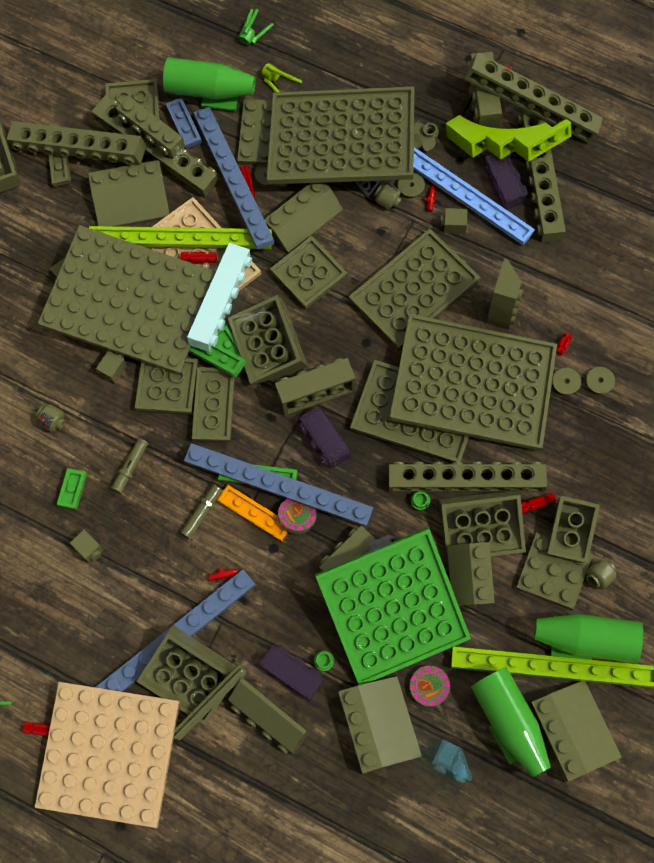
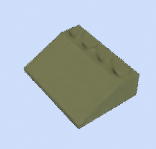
M159 160L141 163V165L134 164L88 173L98 226L121 227L163 219L170 214L163 171Z
M278 295L228 317L240 356L246 361L244 367L251 385L291 375L308 367L285 302Z
M517 490L439 499L447 562V546L489 542L491 557L526 552L521 496Z
M173 625L136 682L161 698L180 701L179 709L189 715L236 665ZM223 698L199 721L204 726L207 724Z
M397 676L338 691L362 775L422 757Z
M580 681L553 692L529 704L565 783L622 758L585 681Z

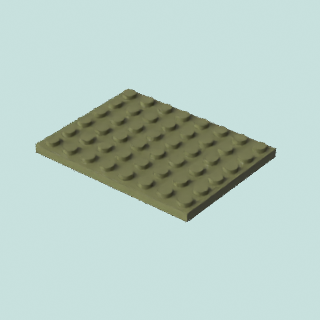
M392 87L273 93L267 183L293 184L413 179L415 88Z
M79 225L38 321V326L181 375L191 345L188 344L187 336L216 271Z
M409 314L389 420L541 451L543 448L557 344Z

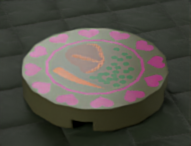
M286 499L278 509L279 524L283 529L285 528L292 534L306 533L316 522V509Z
M427 665L420 667L414 672L410 679L409 689L417 703L425 707H435L446 700L450 692V681L442 669Z

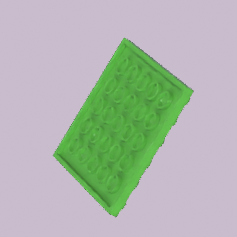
M428 527L315 574L358 685L370 683L471 639Z

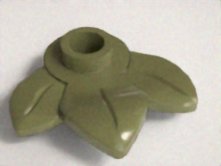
M419 122L414 123V147L416 149L423 147L426 152L432 150L436 145L435 139L439 134L438 127L433 123L425 125Z

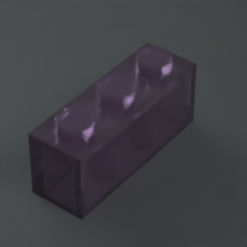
M494 154L486 156L484 167L503 208L507 210L524 204L528 195L525 185H522L520 174L513 167L512 157L509 155L500 160Z
M319 406L299 417L300 430L304 435L308 434L311 439L309 443L314 450L318 449L321 453L319 457L325 466L329 465L332 469L350 458V450Z
M273 644L259 665L311 702L324 683L323 674L315 668L310 670L304 666L306 662L298 656L293 658L288 655L290 651L282 645L277 647Z

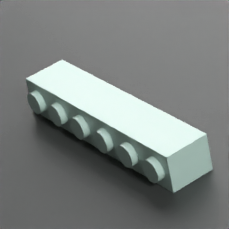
M232 243L228 244L187 336L189 345L207 352L211 351L212 346H216L219 330L222 331L225 325L224 318L226 314L229 315L231 312V302L237 298L238 286L244 282L246 268L251 266L252 257H250V249Z

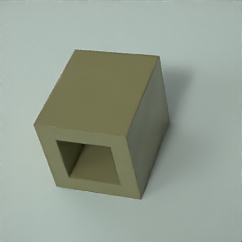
M445 208V215H441V226H444V233L466 234L467 209Z
M108 351L96 370L100 376L115 384L126 369L127 364L121 354Z
M85 530L70 542L89 563L96 561L104 550Z

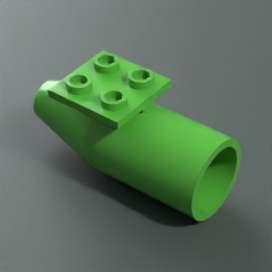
M168 57L165 62L163 73L164 92L167 94L203 98L201 104L203 108L210 107L211 109L236 111L238 98L240 96L253 95L255 92V76L222 63Z
M584 614L554 615V617L536 619L534 640L550 645L551 656L588 660L600 658L638 663L643 646V624L638 621Z
M507 667L492 673L472 685L470 688L491 724L489 729L509 765L518 761L532 778L551 768L539 724Z

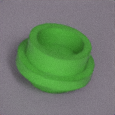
M415 492L411 497V505L416 510H425L430 505V497L426 492Z
M328 651L318 652L314 657L315 667L320 671L330 670L334 665L333 655Z

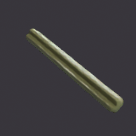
M237 665L175 728L174 739L181 740L247 673L243 666Z

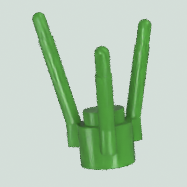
M250 9L242 31L238 35L239 41L244 45L255 44L262 35L274 26L271 23L258 35H254L255 31L250 27L256 18L258 9L254 13L253 9Z

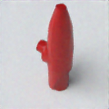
M431 186L428 198L425 197L424 201H427L428 212L433 211L435 203L434 186Z
M220 567L217 573L209 574L208 577L209 581L220 580L235 575L239 570H222V567Z

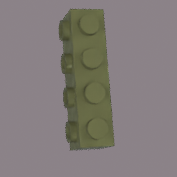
M129 95L116 107L118 118L123 123L129 124L136 133L142 134L150 144L156 145L163 154L169 155L174 159L185 147L181 135Z

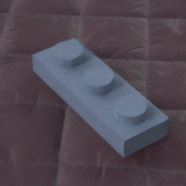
M182 97L166 103L179 135L183 137L185 148L188 149L202 143Z

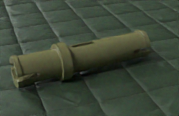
M137 439L122 469L118 470V476L111 486V490L122 494L128 480L132 479V473L141 456L149 445L145 440Z
M215 484L212 485L206 496L201 498L200 505L180 532L189 539L192 538V535L202 523L209 510L214 508L213 504L223 492L221 488Z

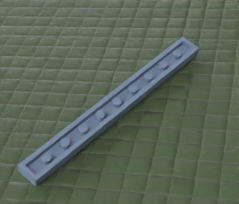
M210 107L193 112L199 129L256 249L273 245L274 239Z
M192 443L184 459L185 463L367 527L373 511L371 506Z
M241 570L176 622L174 626L193 637L256 586L244 570ZM171 627L96 687L125 692L136 683Z

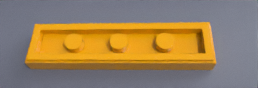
M230 485L226 486L217 499L220 504L281 542L289 533L288 530L280 526L278 515Z

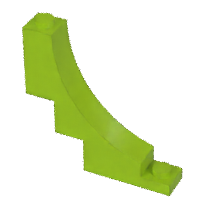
M459 115L446 123L447 138L471 157L489 150L501 160L516 152L529 162L570 138L571 122L565 119L553 127L543 123L526 128L498 129L473 123Z

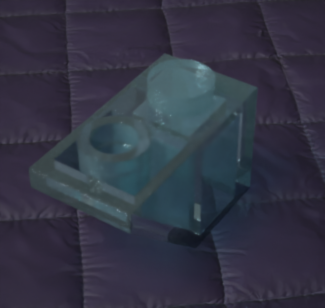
M443 739L432 761V764L435 765L434 769L443 774H446V772L453 774V779L465 784V781L471 782L472 775L462 748Z

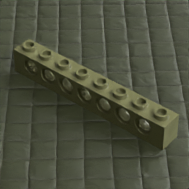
M478 52L471 60L464 79L553 125H557L565 119L571 122V134L588 143L598 135L603 117Z
M104 96L91 111L94 119L113 133L140 135L131 126L125 127L127 123H123L118 116L112 118L114 114H118L116 107L119 105L113 98L109 99ZM141 137L147 145L144 155L153 161L159 160L161 167L202 196L206 197L218 183L217 172L211 167L207 168L204 166L199 158L191 157L186 149L183 148L173 159L163 154L158 147H152L153 145L145 137ZM182 163H188L185 167L180 166ZM196 173H202L199 177L194 176Z
M522 108L520 114L517 115L518 125H521L522 128L546 123L545 120ZM550 149L539 155L541 158H534L529 162H525L526 171L530 173L528 184L529 187H532L533 191L531 192V201L535 203L534 218L535 220L538 219L537 235L541 237V242L563 240L566 233Z
M16 121L12 122L6 138L11 147L17 151L43 152L48 155L58 153L64 157L76 156L80 159L92 158L96 161L108 160L112 163L124 162L129 165H141L147 146L141 136Z
M394 462L389 464V492H501L509 490L545 492L547 488L546 464H541L540 462H530L529 464H521V462H511L509 464H502L501 462H491L490 464H482L481 462H472L470 464H463L462 462H452L451 464H443L442 462H433L432 464H424L423 462H413L412 464ZM406 473H411L414 476V478L411 480H407L403 477V475ZM425 473H430L433 476V478L431 480L424 479L423 475ZM449 473L453 478L446 480L442 475ZM469 473L472 479L465 480L462 474ZM488 473L491 475V479L485 480L481 475ZM507 473L511 476V479L505 480L501 477V474ZM527 473L531 479L524 480L521 474Z

